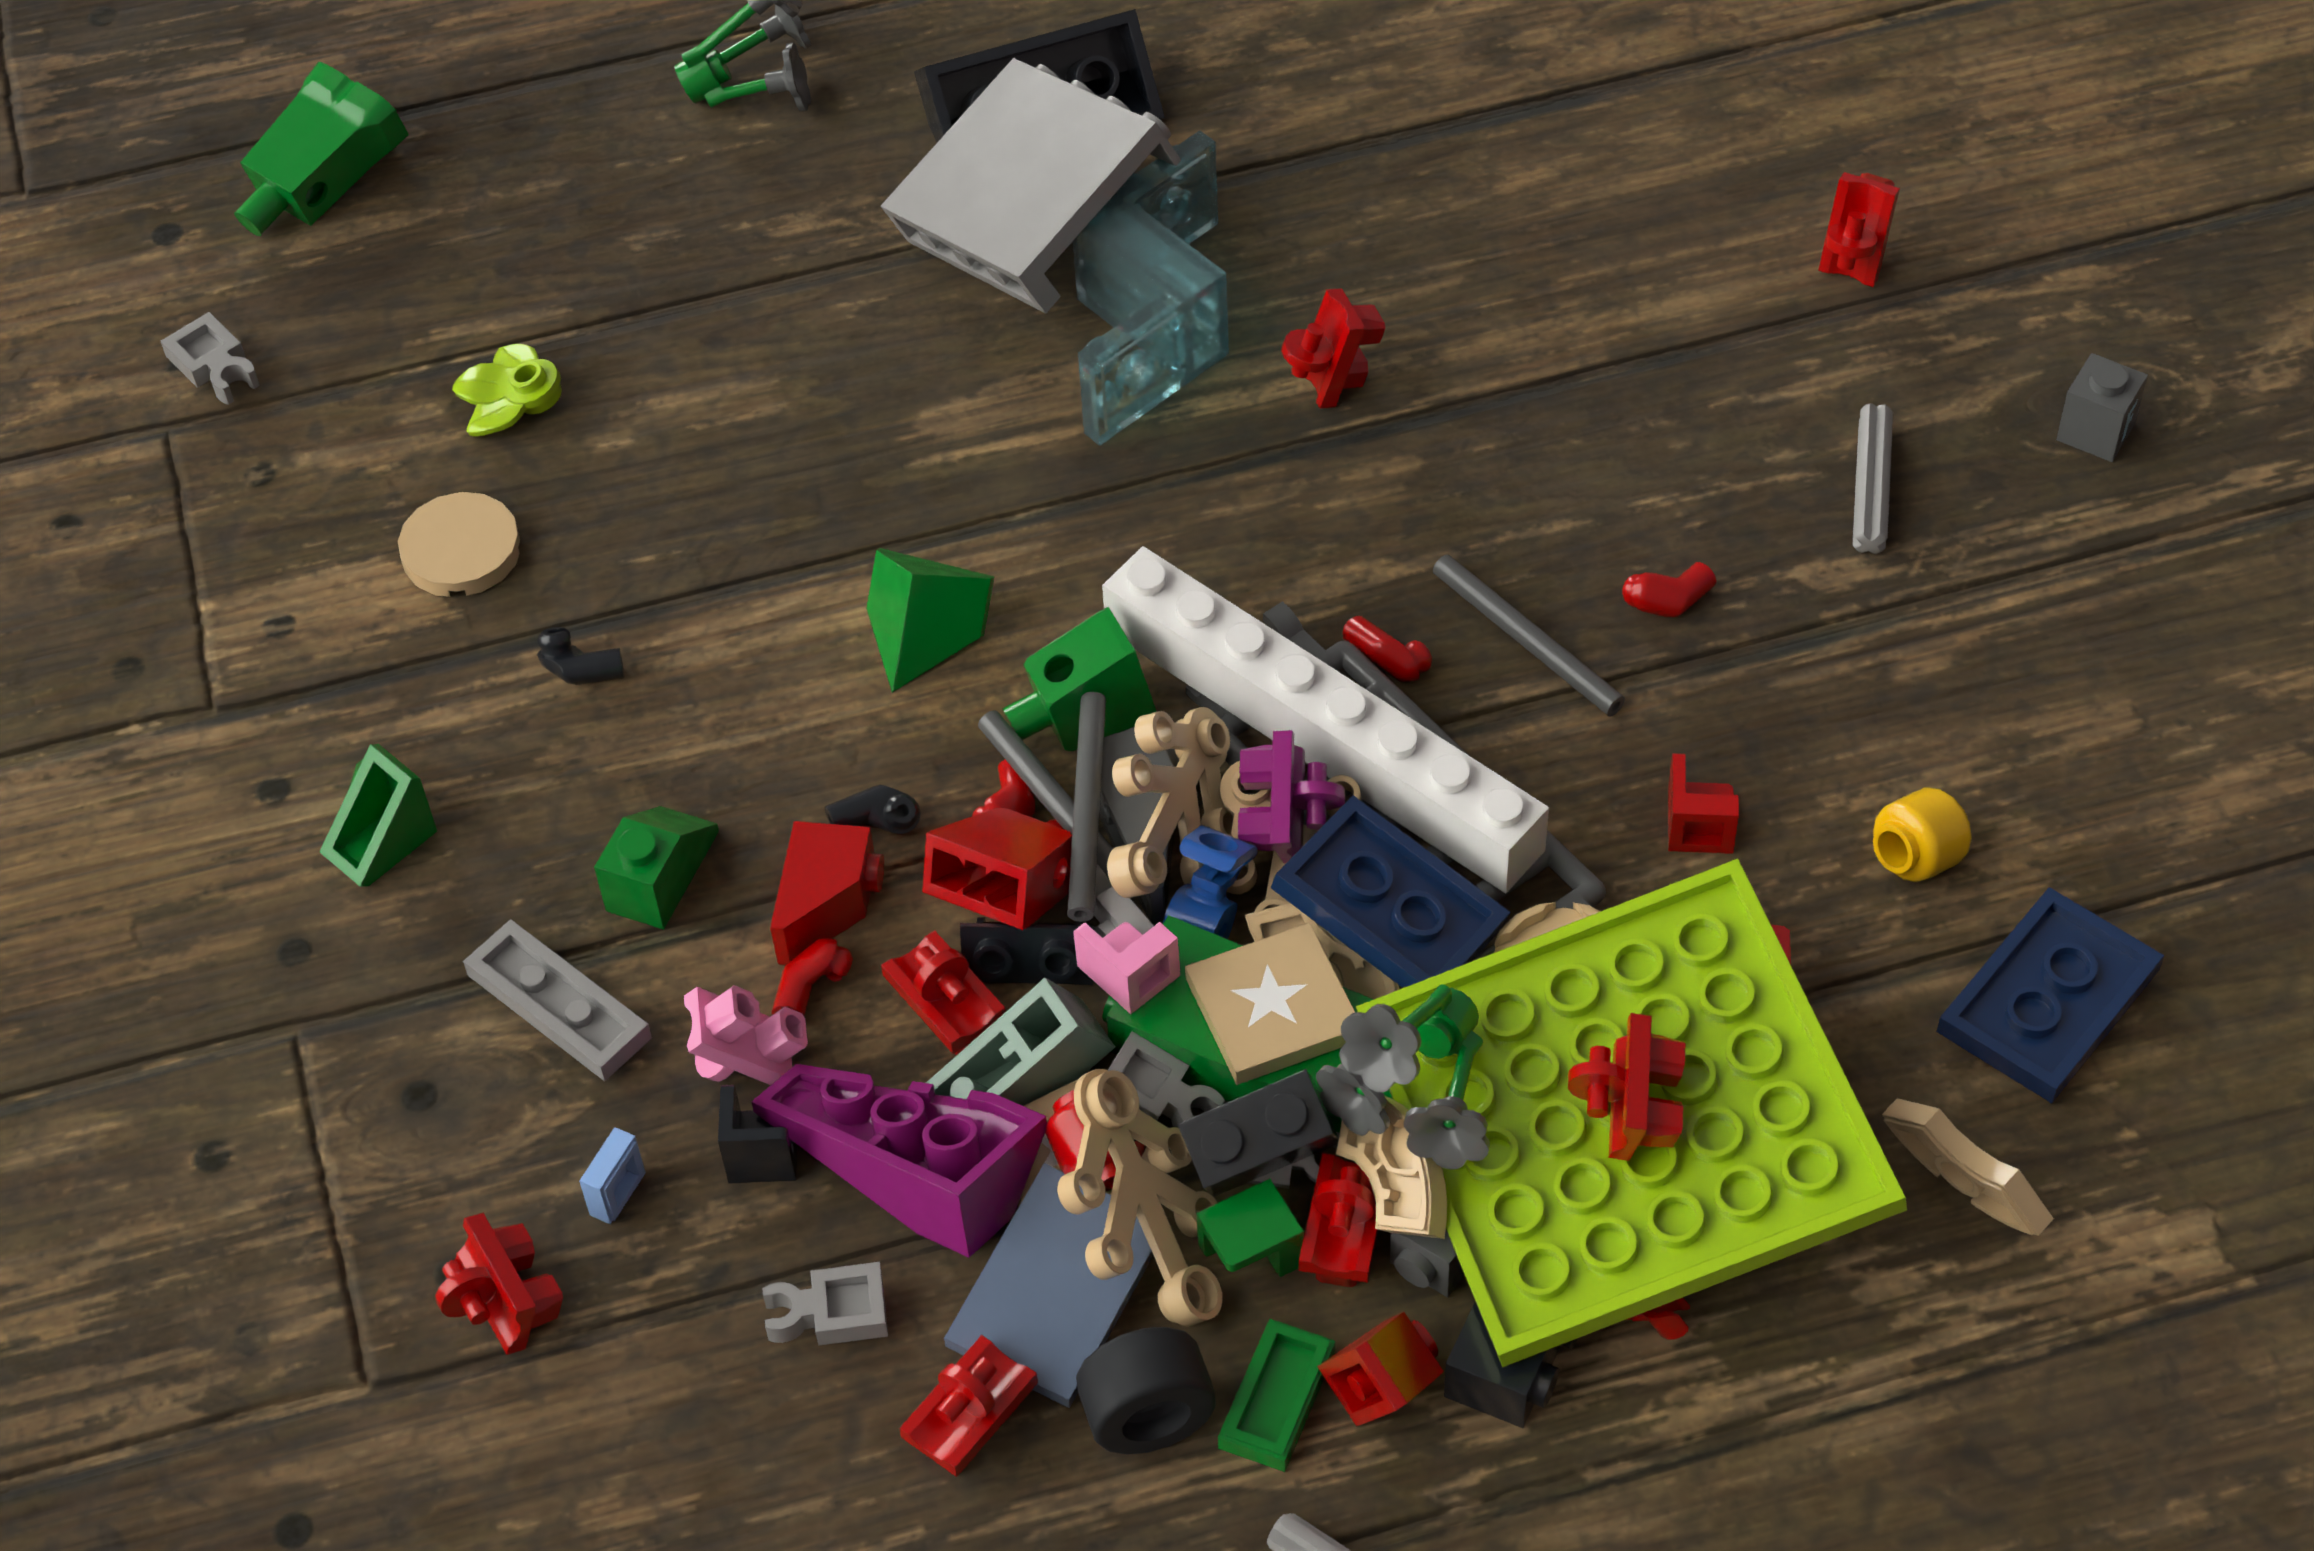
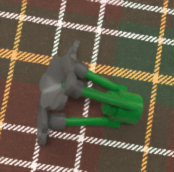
M747 0L748 3L698 46L681 54L683 61L674 65L681 85L695 104L706 99L709 106L713 108L728 99L768 90L769 94L789 91L795 100L798 110L800 112L807 111L808 105L811 104L807 72L794 42L787 43L786 49H783V69L767 72L763 79L729 87L724 85L725 82L732 79L726 63L765 40L771 43L787 34L794 38L800 47L803 46L807 49L812 45L797 15L802 7L801 0ZM775 4V15L760 23V30L721 53L717 49L711 51L755 13L761 15Z
M1441 984L1434 990L1426 1002L1402 1021H1400L1395 1010L1385 1004H1376L1366 1013L1355 1012L1350 1014L1343 1020L1341 1025V1034L1346 1042L1340 1050L1341 1064L1337 1068L1325 1065L1316 1073V1080L1323 1089L1320 1093V1100L1323 1106L1331 1114L1340 1117L1346 1127L1357 1135L1363 1136L1369 1131L1382 1134L1390 1126V1118L1384 1109L1387 1100L1382 1092L1389 1090L1395 1083L1409 1084L1418 1076L1420 1071V1063L1416 1056L1418 1050L1425 1056L1434 1059L1457 1054L1458 1057L1448 1097L1431 1101L1428 1107L1411 1108L1406 1113L1403 1123L1404 1128L1409 1132L1406 1144L1409 1151L1414 1155L1432 1158L1437 1165L1446 1169H1458L1465 1164L1466 1160H1483L1488 1155L1490 1142L1485 1135L1488 1123L1480 1113L1467 1110V1104L1463 1101L1473 1058L1483 1045L1482 1038L1473 1032L1478 1024L1479 1014L1472 999L1462 991Z

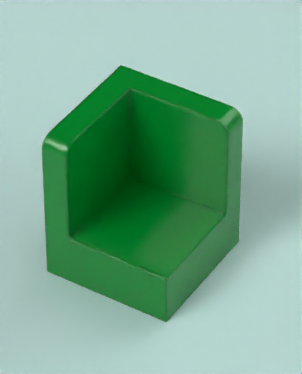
M1270 1178L1196 1213L1198 1246L1206 1257L1217 1253L1228 1271L1235 1272L1266 1256L1279 1277L1299 1269V1257L1304 1239V1231Z

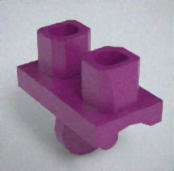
M1292 730L1273 731L1272 745H1261L1240 750L1239 773L1241 784L1245 790L1271 789V807L1240 808L1238 813V839L1256 846L1261 851H1275L1283 863H1287L1303 846L1304 810H1307L1306 827L1319 830L1326 823V810L1340 808L1345 804V788L1340 784L1327 781L1326 763H1308L1307 781H1304L1305 751L1302 747L1294 745L1295 734Z

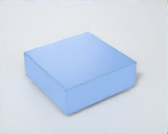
M614 1127L579 1180L590 1216L608 1224L616 1220L646 1173L635 1135Z

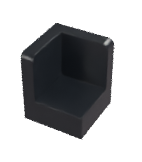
M721 1085L718 1144L728 1184L796 1181L797 1144L790 1139L788 1129L773 1127L754 1113L753 1110L741 1111L735 1085Z

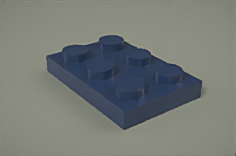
M1354 795L1276 873L1271 885L1272 890L1402 988L1472 962L1498 934L1511 913Z
M2049 887L1941 1015L1936 1032L2045 1100L2053 1103L2159 972L2164 955Z

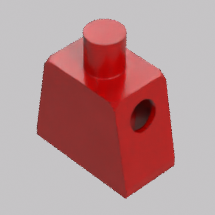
M995 808L933 829L926 833L922 892L1024 930L1068 894L1072 834L1070 831L1063 829L1055 819L1043 822L1007 808Z

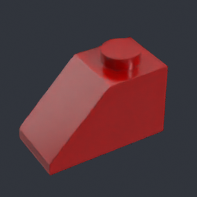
M801 821L793 822L770 926L779 965H787L817 939H833L866 917L871 892L880 893L884 879V855L874 852L870 827Z
M1404 1311L1384 1320L1317 1366L1356 1427L1397 1411L1444 1372L1435 1359L1438 1356V1348L1431 1334L1420 1322L1416 1320L1410 1321Z

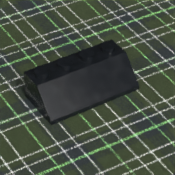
M1136 9L925 66L914 71L927 121L936 142L946 134L1013 58L1035 68L1038 64H1042L1052 70L1061 80L1068 83L1078 80L1086 85L1095 95L1103 99L1113 96L1123 102L1130 111L1141 116L1145 112H1149L1159 119L1165 118Z

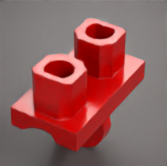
M1846 172L1842 174L1837 186L1818 271L1827 274L1847 275L1857 279L1864 285L1874 287L1879 278L1900 188L1894 187L1895 183L1892 180L1870 173H1863L1861 176Z
M1342 288L1326 289L1315 322L1309 323L1306 329L1292 330L1285 336L1281 348L1282 355L1292 365L1291 372L1295 377L1306 378L1314 385L1318 394L1316 403L1320 409L1336 407L1342 389L1363 387L1369 371L1368 361L1359 345L1379 344L1386 329L1385 322L1375 305H1352Z
M935 930L926 935L918 946L901 957L889 959L881 965L883 977L952 1054L955 1053L956 1056L1006 1012L1003 1004L969 968L967 959L959 950L951 948Z
M1630 1013L1627 1023V1035L1616 1039L1614 1043L1613 1063H1610V1048L1594 1046L1590 1048L1589 1062L1574 1065L1568 1073V1090L1577 1098L1587 1101L1588 1116L1593 1118L1606 1117L1608 1115V1102H1611L1608 1158L1630 1161L1638 1145L1673 1148L1682 1133V1102L1649 1097V1083L1677 1087L1683 1076L1686 1043L1665 1036L1651 1034L1652 1016Z
M1322 1153L1299 1257V1271L1316 1274V1279L1322 1283L1351 1288L1357 1285V1281L1368 1283L1379 1232V1229H1375L1376 1200L1368 1176L1356 1163L1345 1161L1335 1155Z
M484 1212L464 1218L463 1228L468 1235V1239L465 1245L456 1253V1258L443 1266L442 1270L447 1279L435 1294L436 1303L441 1312L447 1317L456 1318L467 1315L472 1325H480L488 1320L506 1355L525 1350L531 1328L541 1326L558 1318L563 1301L562 1291L553 1275L547 1273L523 1281L519 1277L518 1271L532 1267L535 1255L533 1240L523 1223L493 1229Z
M981 1335L956 1364H947L939 1373V1384L899 1428L901 1438L957 1477L1038 1384L1037 1373L1029 1367L1010 1359L990 1340Z

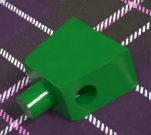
M1109 606L1029 656L1023 666L1034 692L1002 708L1009 725L1022 740L1051 726L1064 750L1072 752L1078 748L1081 696L1087 692H1098L1106 698L1104 737L1133 728L1140 716L1157 712L1136 651Z

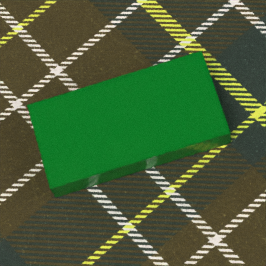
M1269 1318L1218 1435V1449L1285 1472L1325 1379L1317 1366L1335 1355V1340Z

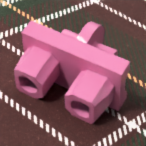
M733 985L721 995H716L700 987H696L684 995L685 1007L690 1011L692 1017V1030L687 1043L688 1052L695 1055L697 1072L702 1077L711 1081L720 1082L729 1077L734 1071L772 1085L792 1068L791 1057L804 1049L808 1044L806 1021L802 1013L788 1007H783L769 1017L760 1013L759 1002L755 999L752 992Z

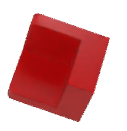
M1672 753L1668 785V851L1733 854L1739 818L1738 795L1733 793V786L1723 783L1686 782V754Z

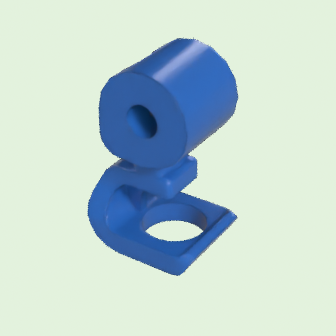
M1201 825L1183 838L1180 852L1185 857L1204 865L1193 873L1191 884L1187 883L1175 892L1166 910L1163 923L1168 915L1228 939L1237 912V903L1225 896L1226 891L1234 884L1243 866L1257 856L1258 848L1220 831Z

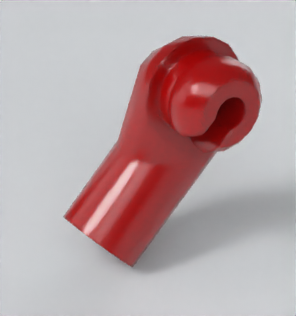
M1695 562L1678 578L1651 572L1633 574L1624 582L1622 594L1625 602L1631 607H1635L1645 613L1674 618L1682 615L1716 585L1717 580L1709 566L1701 562Z
M1363 616L1352 617L1343 628L1344 641H1349L1355 645L1369 660L1400 682L1419 680L1420 673L1428 671L1432 665V656L1425 644L1413 640L1404 646Z
M1004 759L998 765L1001 789L988 797L984 802V806L977 807L972 816L995 808H1007L1029 817L1033 816L1036 808L1034 793Z
M822 938L814 941L785 965L771 1011L772 1015L783 1007H788L805 1016L813 985L822 975H825L834 982L842 980V976L847 975L853 962L851 951L845 947L837 946L836 939Z

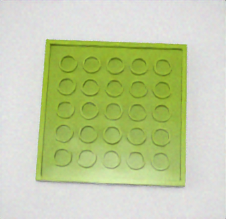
M1738 858L1356 1006L1357 1012L1366 1013L1376 1004H1385L1392 1007L1400 1021H1402L1426 1002L1439 985L1444 984L1449 988L1465 993L1477 1007L1479 1019L1473 1032L1482 1038L1483 1045L1473 1058L1463 1101L1467 1104V1110L1478 1112L1485 1117L1488 1123L1485 1135L1490 1142L1488 1155L1483 1160H1466L1465 1164L1458 1169L1442 1168L1447 1196L1446 1231L1502 1367L1907 1211L1906 1197ZM1630 1013L1652 1016L1651 1034L1665 1036L1686 1043L1683 1076L1677 1087L1649 1083V1097L1682 1102L1683 1129L1673 1148L1638 1145L1630 1161L1608 1158L1611 1102H1608V1115L1606 1117L1593 1118L1588 1116L1587 1101L1577 1098L1568 1090V1073L1574 1065L1589 1062L1590 1048L1594 1046L1610 1048V1063H1613L1614 1043L1616 1039L1627 1035L1628 1017ZM1418 1050L1416 1053L1420 1063L1418 1076L1409 1084L1395 1083L1389 1089L1392 1099L1410 1110L1415 1107H1428L1431 1101L1448 1097L1458 1057L1457 1054L1434 1059L1425 1056Z

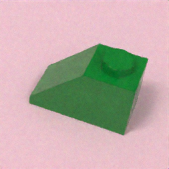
M662 806L623 817L594 866L606 912L664 930L719 832L718 824Z

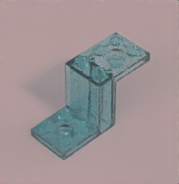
M1200 130L1179 145L1172 146L1181 159L1177 166L1158 158L1139 172L1132 174L1073 240L1077 299L1114 327L1104 335L1092 339L1084 349L1078 352L1084 434L1099 446L1229 354L1226 272L1189 245L1218 224L1216 142Z

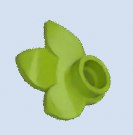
M511 344L500 347L497 350L493 363H480L468 368L455 381L452 390L460 399L476 405L466 431L470 436H483L512 427L524 412L527 414H538L548 410L560 398L562 387L560 385V373L551 361L539 359L536 350L531 346Z

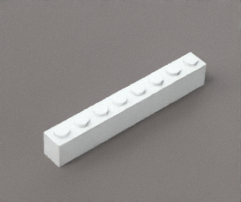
M1142 546L1102 585L1104 608L1109 606L1136 651L1271 740H1273V731L1292 730L1295 734L1294 745L1304 749L1306 763H1326L1327 776L1329 778L1338 775L1353 778L1359 785L1364 801L1505 894L1545 852L1549 814L1548 806L1149 549Z

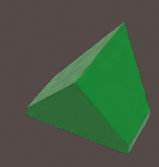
M882 548L876 550L866 609L892 693L984 636L995 576Z
M370 744L364 758L356 764L348 792L319 852L358 886H370L438 832L421 778L380 744Z

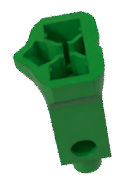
M317 62L304 80L297 96L240 162L256 190L234 213L237 220L256 236H261L284 210L311 226L375 163L394 150L409 136L397 111L376 92L359 82L352 81L345 74L323 62Z

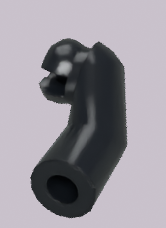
M552 627L543 630L539 634L537 641L541 650L537 653L541 665L566 683L582 685L624 678L620 648L584 653L576 646L571 645L570 632L566 628Z
M884 785L873 786L824 807L829 824L850 826L867 824L895 834L908 833L913 830L918 824L921 815L920 807L913 797Z

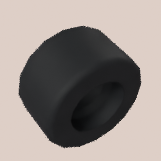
M1170 1327L1143 1328L1120 1335L1101 1345L1088 1356L1076 1375L1078 1393L1094 1440L1109 1452L1128 1455L1149 1453L1169 1447L1191 1436L1204 1425L1216 1407L1215 1390L1198 1343L1184 1330Z

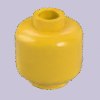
M1930 787L1914 791L1886 805L1876 816L1873 829L1874 852L1880 863L1903 880L1913 882L1932 878L1959 864L1969 852L1972 839L1970 822L1961 805L1955 798L1941 789Z

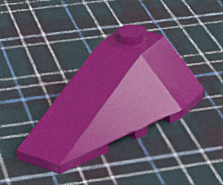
M801 1064L794 1065L751 1101L754 1113L773 1127L787 1128L789 1137L793 1142L916 1234L968 1258L1013 1218L1045 1135V1127L1047 1125L1045 1115L994 1093L971 1090L967 1099L935 1095L933 1084L912 1081L908 1090L875 1086L871 1076L868 1074Z

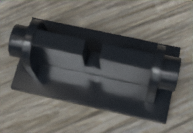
M978 917L976 923H960L961 954L967 959L969 968L982 982L1038 984L1043 978H1047L1055 984L1093 985L1094 982L1077 966L1073 931L1081 926L1083 922L1075 921V924L1038 923L1037 925L1032 924L1024 930L1002 922H986L985 917Z

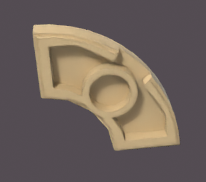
M1897 1098L1882 1114L1885 1118L1884 1122L1915 1158L1937 1178L1941 1174L1954 1188L1965 1195L1973 1197L1971 1204L2007 1226L2037 1236L2054 1219L2019 1169L1998 1161L1977 1147L1952 1124L1940 1108Z

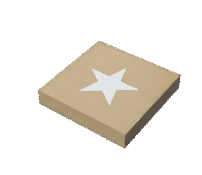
M1310 923L1185 966L1186 981L1236 1085L1342 1048L1346 1043L1341 1034V1025L1343 1020L1350 1014L1355 1013Z

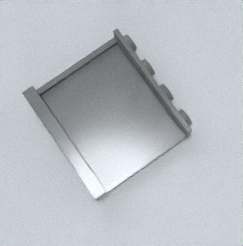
M1013 58L884 201L881 208L909 243L1046 314L1061 297L1044 274L1149 154L1174 166H1177L1181 159L1168 141L1171 136L1170 130L1155 115L1145 112L1141 116L1130 111L1123 102L1113 96L1103 99L1095 95L1086 85L1078 80L1068 83L1061 80L1052 70L1042 64H1038L1035 68Z

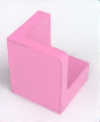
M1128 922L1120 924L1103 938L1086 923H1083L1073 931L1077 966L1130 1014L1180 976L1178 938L1160 922L1143 935Z

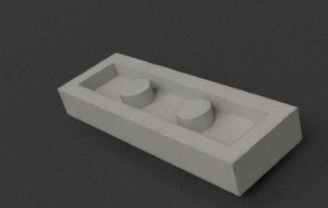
M511 919L463 961L467 975L603 1081L612 1076L652 1039L647 1022Z

